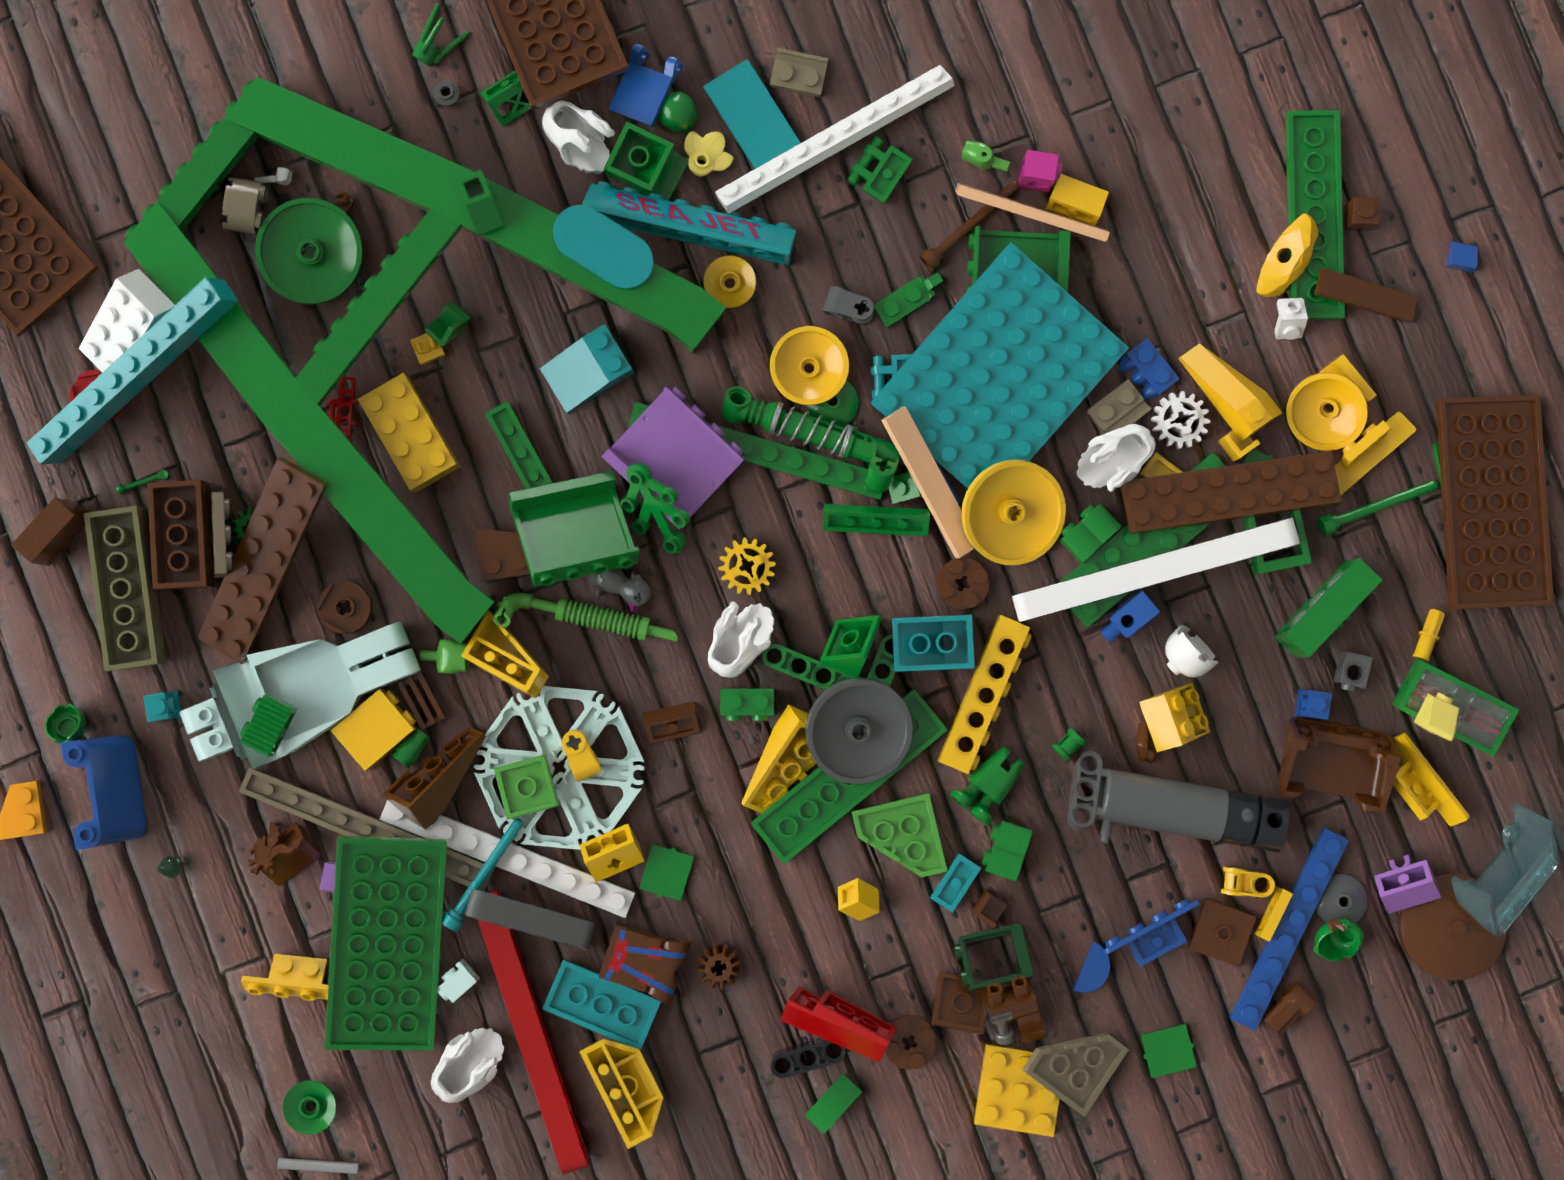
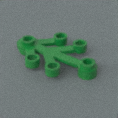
M639 462L630 465L626 475L631 484L628 494L621 500L620 506L625 512L632 513L638 507L637 497L640 491L644 497L640 515L632 523L633 531L638 535L645 534L650 528L649 520L651 514H653L665 537L663 539L664 549L671 554L679 553L686 546L687 539L682 532L672 530L665 516L667 514L672 517L673 524L678 528L685 527L690 521V516L686 511L672 506L679 497L678 492L674 488L667 487L653 479L652 471L646 464ZM653 491L659 493L660 498L655 496Z

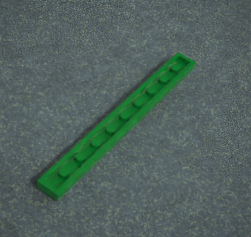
M635 402L628 428L649 407L648 405ZM719 426L725 432L723 437L729 443L734 441L743 449L744 462L879 501L881 499L882 492H875L866 486V468Z

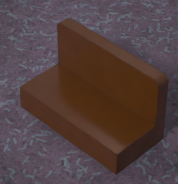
M297 822L281 833L283 836L280 839V844L291 847L294 840L300 839L302 841L301 847L290 855L280 854L274 859L278 868L275 876L268 874L264 867L260 869L262 873L278 886H281L321 855L319 850L308 841L303 828Z

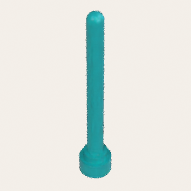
M521 819L513 820L455 908H451L449 912L446 911L442 916V924L454 932L459 931L463 925V914L466 911L472 889L480 890L523 826Z

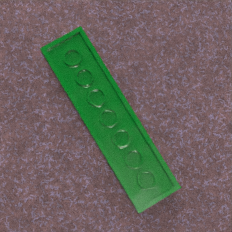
M1340 110L1287 111L1285 113L1288 227L1302 214L1310 215L1318 227V237L1314 243L1311 259L1299 278L1289 285V298L1304 299L1308 320L1344 319L1345 304L1314 295L1320 269L1326 268L1344 274ZM1288 249L1289 260L1292 257L1290 249Z
M1213 452L1191 471L1224 467L1225 465ZM1211 523L1132 535L1129 534L1127 524L1058 583L1179 550ZM1130 591L1069 609L1084 627L1088 628Z
M915 689L902 698L912 720L911 744L902 762L891 773L873 782L851 784L832 778L818 767L750 823L783 864L793 858L948 730Z

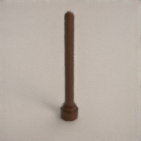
M1016 180L1011 181L997 195L1009 198L1019 189V182ZM985 204L937 248L926 249L919 256L924 266L931 272L941 265L940 261L943 260L942 256L997 207Z

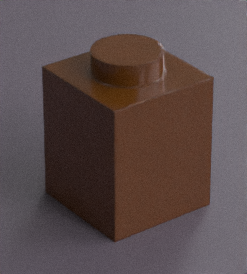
M1353 197L1345 204V230L1371 231L1378 226L1380 198Z

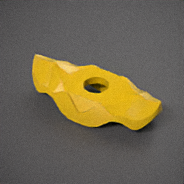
M1302 214L1275 242L1261 269L1256 292L1259 295L1276 297L1283 294L1286 288L1298 279L1307 267L1312 256L1314 243L1318 237V227L1310 215ZM1284 249H1290L1292 252L1291 259L1286 263H1281L1279 261L1280 252Z

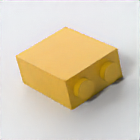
M379 689L331 730L364 771L371 770L418 729L414 725L417 722L414 716L408 710L403 712L397 705L400 702L391 690L386 692L385 689Z

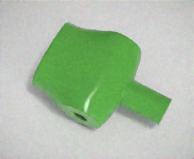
M967 140L962 152L963 161H967L981 170L986 171L994 167L1008 172L1011 162L995 157L992 149L985 143Z
M440 640L437 651L421 650L420 660L436 661L438 673L456 674L467 672L470 662L461 655L468 644H460L455 640Z

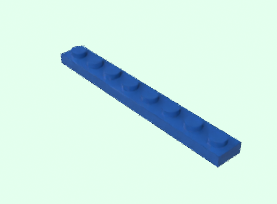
M1322 828L1291 891L1293 895L1270 942L1266 941L1233 1008L1230 1019L1256 1031L1348 844V839L1326 828Z

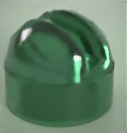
M172 856L164 857L156 870L160 874L174 879L180 871V861L176 857L173 859Z

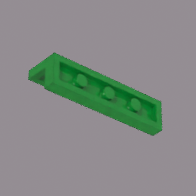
M516 70L480 92L502 127L531 109L529 101L520 99L524 89ZM504 102L513 103L511 111L502 117L496 107Z

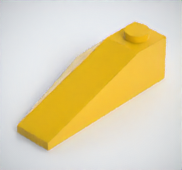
M1198 344L1179 357L1180 362L1241 442L1282 414V411L1266 391L1201 344Z
M791 705L786 707L772 730L742 800L743 806L763 813L784 796L793 783L798 779L802 781L808 776L806 772L816 764L806 742L805 730L809 713Z

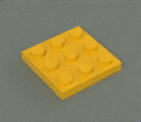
M986 1043L974 1116L975 1125L1054 1137L1059 1098L1022 1071L1033 1054V1050Z

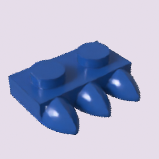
M1148 338L1129 351L1119 364V371L1136 369L1130 378V382L1134 386L1147 382L1141 392V396L1145 400L1157 397L1180 379Z

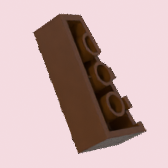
M474 529L483 582L489 583L530 576L518 533Z

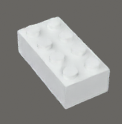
M140 269L116 278L79 349L103 373L166 315L175 304Z

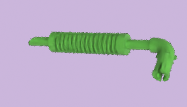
M512 593L504 597L501 602H498L497 606L499 608L493 618L497 626H500L502 620H504L502 627H507L511 622L514 611H518V608L530 610L531 607L556 613L555 620L563 622L565 619L566 623L570 621V624H574L576 622V625L581 623V626L586 624L587 628L589 626L592 629L596 627V630L601 628V631L607 629L606 632L612 630L613 634L616 631L617 635H620V633H622V636L627 634V637L632 635L634 639L637 636V639L645 641L647 635L672 641L678 640L673 630L650 625L651 618L642 617L640 619L639 615L636 618L635 614H632V616H630V613L625 615V612L620 614L618 610L615 613L613 609L610 612L609 608H606V610H604V607L599 609V606L594 608L592 604L589 607L588 603L585 605L583 602L579 604V601L574 603V600L569 602V599L560 597L558 603L534 598L532 594Z

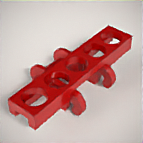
M343 377L340 381L338 402L335 399H331V401H327V404L330 405L329 416L333 421H336L339 428L341 429V425L348 426L346 429L341 430L347 434L351 441L352 425L359 426V422L352 421L353 403H360L355 399L356 378ZM346 380L352 382L351 389L345 390ZM344 394H350V399H344ZM336 406H338L337 417H335ZM344 406L350 409V413L347 416H342L340 413L341 408Z

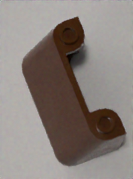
M1291 717L1287 727L1278 792L1279 795H1283L1288 799L1302 797L1305 790L1355 798L1360 809L1365 812L1385 813L1402 757L1395 739L1383 731L1304 717Z

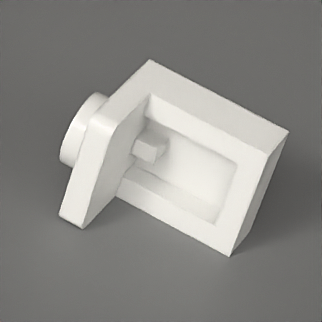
M1278 299L1277 308L1279 316L1274 330L1276 339L1292 340L1302 338L1308 320L1304 299Z

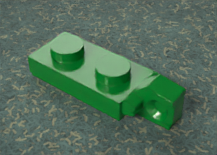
M938 272L927 279L923 275L918 278L916 277L876 303L874 310L885 327L889 328L928 303L936 295L933 290L943 284V279Z

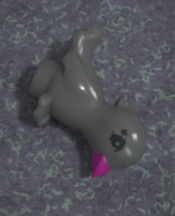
M621 568L608 570L603 574H590V585L597 586L595 597L599 598L603 591L620 594L627 601L631 613L636 612L639 607L647 604L651 598L649 585L639 574L635 575L634 572L631 573V578H627Z

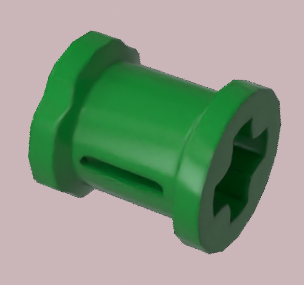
M1072 728L1067 730L1068 733L1057 744L1053 743L1051 745L1054 751L1067 763L1081 746L1084 747L1086 745V742Z

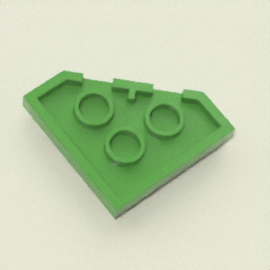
M929 793L851 811L857 837L920 877L947 872Z

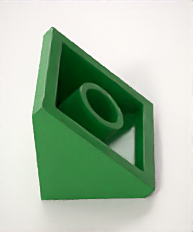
M875 615L836 620L820 662L823 665L858 678L882 617Z

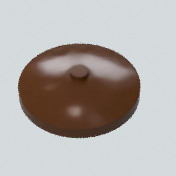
M1458 873L1434 875L1441 898L1400 910L1398 934L1401 945L1409 959L1418 968L1432 976L1445 980H1464L1475 977L1487 970L1496 961L1503 949L1507 934V921L1504 909L1494 892L1487 885L1473 877Z

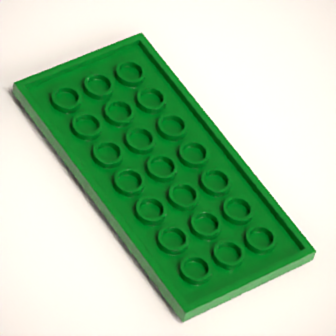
M337 836L325 1050L433 1051L447 850L446 839Z

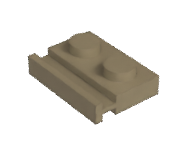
M777 48L770 87L821 97L828 58Z
M1128 379L1087 410L1086 413L1101 433L1106 434L1115 429L1133 424L1152 408L1147 405L1144 398Z

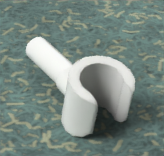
M278 167L276 176L257 177L254 181L272 182L287 186L291 183L293 172L287 168Z

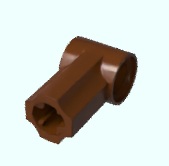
M1296 980L1286 987L1281 994L1279 1002L1262 1019L1281 1036L1299 1016H1304L1312 1010L1317 1003V999Z

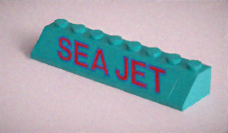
M598 182V185L591 183L582 205L595 209L626 229L787 266L790 264L796 238V230L786 223L778 222L777 225L767 224V220L760 217H751L750 220L741 218V214L737 212L728 214L726 211L725 214L715 212L716 209L711 206L700 205V208L690 206V202L681 199H675V202L664 200L665 197L659 194L650 193L649 196L639 194V191L633 188L615 189L614 185L607 182Z

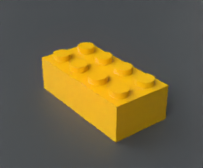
M405 373L398 375L358 398L359 403L410 491L417 493L460 468L459 463L413 383Z

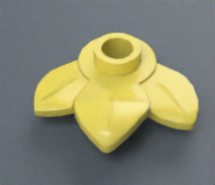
M694 131L687 135L684 150L689 156L688 166L694 175L706 176L712 171H724L731 165L734 158L730 154L723 152L725 138L721 132H710L703 138ZM697 160H703L706 164L701 165Z

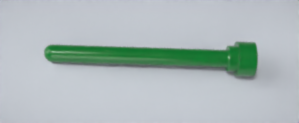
M1435 480L1426 482L1338 516L1335 514H1325L1317 518L1318 527L1322 535L1327 537L1335 534L1341 525L1438 489V482Z

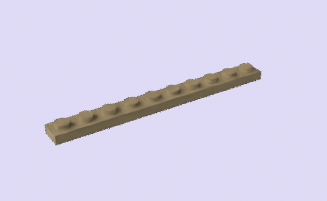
M252 767L248 768L239 790L242 794L344 836L423 838L255 768L252 769ZM447 848L445 877L469 887L484 863ZM493 871L480 888V891H486Z

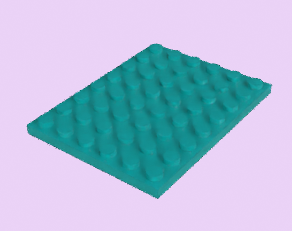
M1010 242L870 403L885 417L906 406L934 460L968 489L973 480L993 464L1013 459L1030 461L1129 347Z

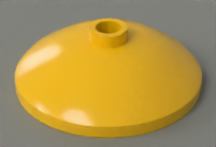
M815 326L799 327L786 333L775 345L770 358V373L774 385L784 397L801 405H818L832 399L844 386L849 372V359L842 342L830 331ZM808 364L814 367V371L811 373H807L804 370V367Z
M1324 372L1305 378L1294 388L1287 402L1286 416L1291 431L1303 444L1317 450L1332 451L1346 447L1350 442L1355 441L1359 437L1367 422L1368 405L1362 390L1355 382L1337 373ZM1332 404L1334 410L1327 411L1324 405Z

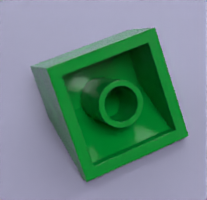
M626 121L604 167L607 177L628 187L652 192L674 144Z

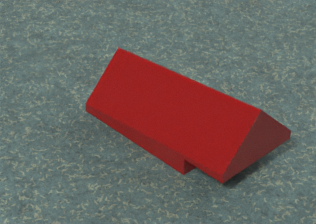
M798 987L788 999L780 1019L782 1022L877 1062L881 1061L897 1030L896 1026L828 990L820 998L801 987Z

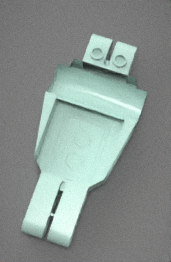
M402 622L390 624L339 646L319 639L249 654L245 657L247 661L244 664L235 662L213 670L217 683L212 685V688H209L213 698L179 712L188 735L195 734L212 726L214 728L190 739L198 761L202 762L232 749H234L237 757H241V759L248 758L252 769L276 761L294 753L339 724L358 707L363 695L420 672L421 669L412 648L392 656L389 654L410 644ZM381 656L384 657V659L362 668V664ZM269 694L298 708L273 757H267L240 743L243 737L240 735L241 729L247 721H251L254 712H252L254 703L259 697L262 698L263 695Z

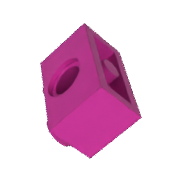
M1027 150L1021 162L1018 181L1019 188L1048 193L1052 185L1055 186L1060 178L1062 164L1058 163L1059 155Z

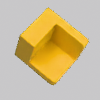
M1233 430L1218 440L1233 462L1260 444L1258 439L1253 441L1251 437L1241 442Z
M859 878L838 887V909L858 921L880 913L879 890Z

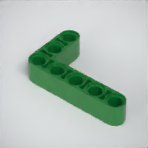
M893 635L886 636L880 642L866 677L878 680L889 687L895 674L894 656L886 652L885 643L893 639ZM777 644L770 645L762 655L764 663L770 668L825 690L845 678H855L823 665L820 661ZM771 649H778L782 653V659L777 664H772L767 660V653ZM798 658L806 663V670L801 674H796L791 669V663ZM879 664H885L889 668V675L885 679H879L875 675V668ZM822 668L829 670L831 674L829 682L821 684L816 680V672Z

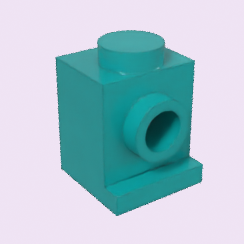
M179 691L143 696L147 722L181 718L179 714L182 711Z

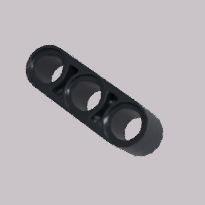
M819 1038L776 1051L771 1057L770 1068L776 1077L787 1078L838 1063L845 1057L846 1049L840 1046L841 1050L838 1054L830 1055L827 1053L826 1048L832 1042ZM806 1050H810L815 1054V1059L812 1062L806 1063L801 1060V1054ZM786 1058L790 1065L787 1069L780 1070L775 1066L776 1060Z

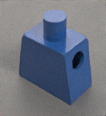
M1140 588L1109 615V619L1112 622L1100 632L1110 644L1121 634L1129 638L1160 611ZM1125 615H1130L1133 617L1132 621L1127 625L1123 624L1121 619Z

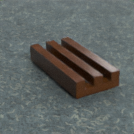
M422 671L397 683L421 730L447 718ZM418 679L438 715L435 718L415 683ZM409 684L429 720L426 723L406 687Z

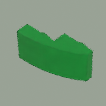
M842 1073L805 1114V1117L824 1135L862 1091Z

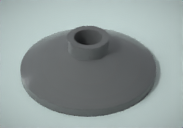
M1334 874L1331 876L1315 910L1326 923L1331 919H1347L1356 923L1362 918L1367 908L1366 891L1362 884L1354 877L1345 874ZM1341 897L1347 898L1345 906H1340L1339 904Z

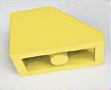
M1439 692L1436 697L1427 694L1414 723L1452 741L1459 708L1451 704L1452 698Z

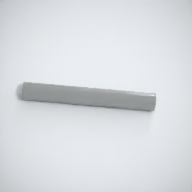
M279 1158L278 1169L358 1174L360 1168L359 1163L290 1158Z

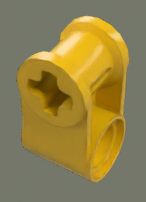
M576 729L567 732L562 738V747L569 760L568 762L576 781L579 783L601 773L602 769L599 761L591 749L585 734ZM570 735H574L575 738H581L578 749H575L574 746H568V742L571 740Z
M1223 866L1225 882L1224 888L1221 889L1222 894L1268 897L1274 892L1275 882L1268 874L1260 871ZM1260 877H1264L1267 882L1266 888L1262 891H1257L1254 885L1255 881Z

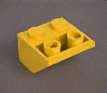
M1193 682L1139 702L1157 752L1182 746L1210 732L1208 719L1204 715L1199 695L1194 688Z

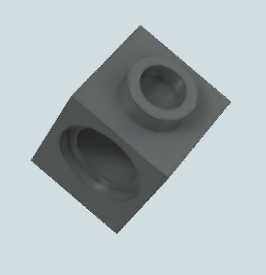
M1348 651L1340 652L1333 683L1341 684L1340 689L1356 693L1357 688L1366 689L1373 658ZM1351 665L1357 669V676L1354 680H1351L1347 675V670Z

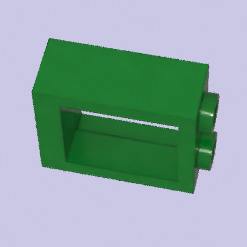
M1300 510L1290 512L1300 544H1297L1299 555L1264 562L1263 554L1250 557L1254 575L1312 563ZM1254 517L1242 518L1244 531L1257 528Z

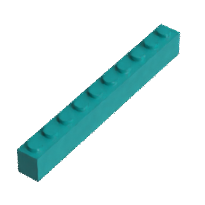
M214 278L203 279L27 442V445L40 464H61L238 303V299L226 281Z

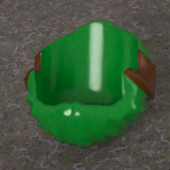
M1331 919L1317 932L1313 951L1328 961L1340 962L1343 958L1352 959L1361 949L1365 936L1364 932L1357 924L1347 919Z

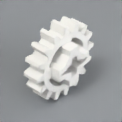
M1181 391L1178 398H1176L1174 393H1170L1168 395L1169 401L1162 398L1159 401L1162 407L1156 406L1153 409L1158 416L1151 418L1152 422H1157V426L1152 430L1153 432L1160 431L1161 434L1158 440L1167 439V447L1175 443L1176 449H1181L1184 443L1187 448L1192 447V440L1196 443L1201 441V437L1198 434L1205 435L1208 432L1203 425L1210 423L1209 419L1204 418V415L1209 411L1208 409L1201 410L1202 400L1197 403L1194 402L1195 394L1185 398V392ZM1183 404H1185V405L1189 406L1190 408H1192L1193 411H1190V410L1184 408V407H1183ZM1169 407V418L1164 421V414ZM1178 417H1180V418L1190 417V418H1189L1188 420H1186V422H1184L1183 424H1181V423H1173V424H1171V423H1172L1176 418H1178ZM1197 420L1196 429L1191 434V425L1193 421ZM1168 430L1176 432L1178 434V437L1170 434Z

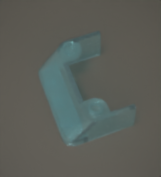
M1517 803L1512 805L1513 823L1507 824L1502 832L1504 848L1476 882L1471 879L1463 881L1456 876L1452 878L1456 901L1488 932L1497 937L1502 936L1554 872L1559 860L1553 822Z

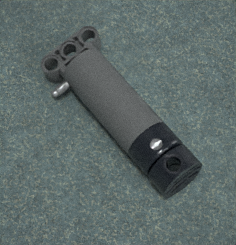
M1087 751L1078 758L1074 765L1067 822L1073 830L1083 831L1094 820L1102 821L1101 843L1104 844L1109 843L1112 825L1116 823L1280 852L1288 832L1290 811L1287 800L1264 796L1257 797L1253 794L1102 768L1101 757L1093 751ZM1090 760L1094 764V771L1085 770L1082 761ZM1079 786H1087L1091 791L1090 797H1083L1079 793ZM1077 811L1086 814V823L1082 824L1076 820L1075 813Z

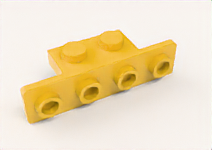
M1397 412L1388 421H1382L1377 426L1374 423L1371 424L1362 433L1364 437L1359 442L1352 441L1342 450L1344 454L1340 462L1335 465L1341 495L1416 432V427L1401 412Z
M1402 733L1394 737L1402 758L1393 786L1416 816L1423 820L1428 818L1437 809L1449 826L1467 821L1470 815L1408 735Z
M274 954L269 978L242 976L241 983L244 990L252 995L268 993L274 994L279 998L297 996L307 1001H314L316 999L327 1000L328 985L324 984L328 961L327 959Z

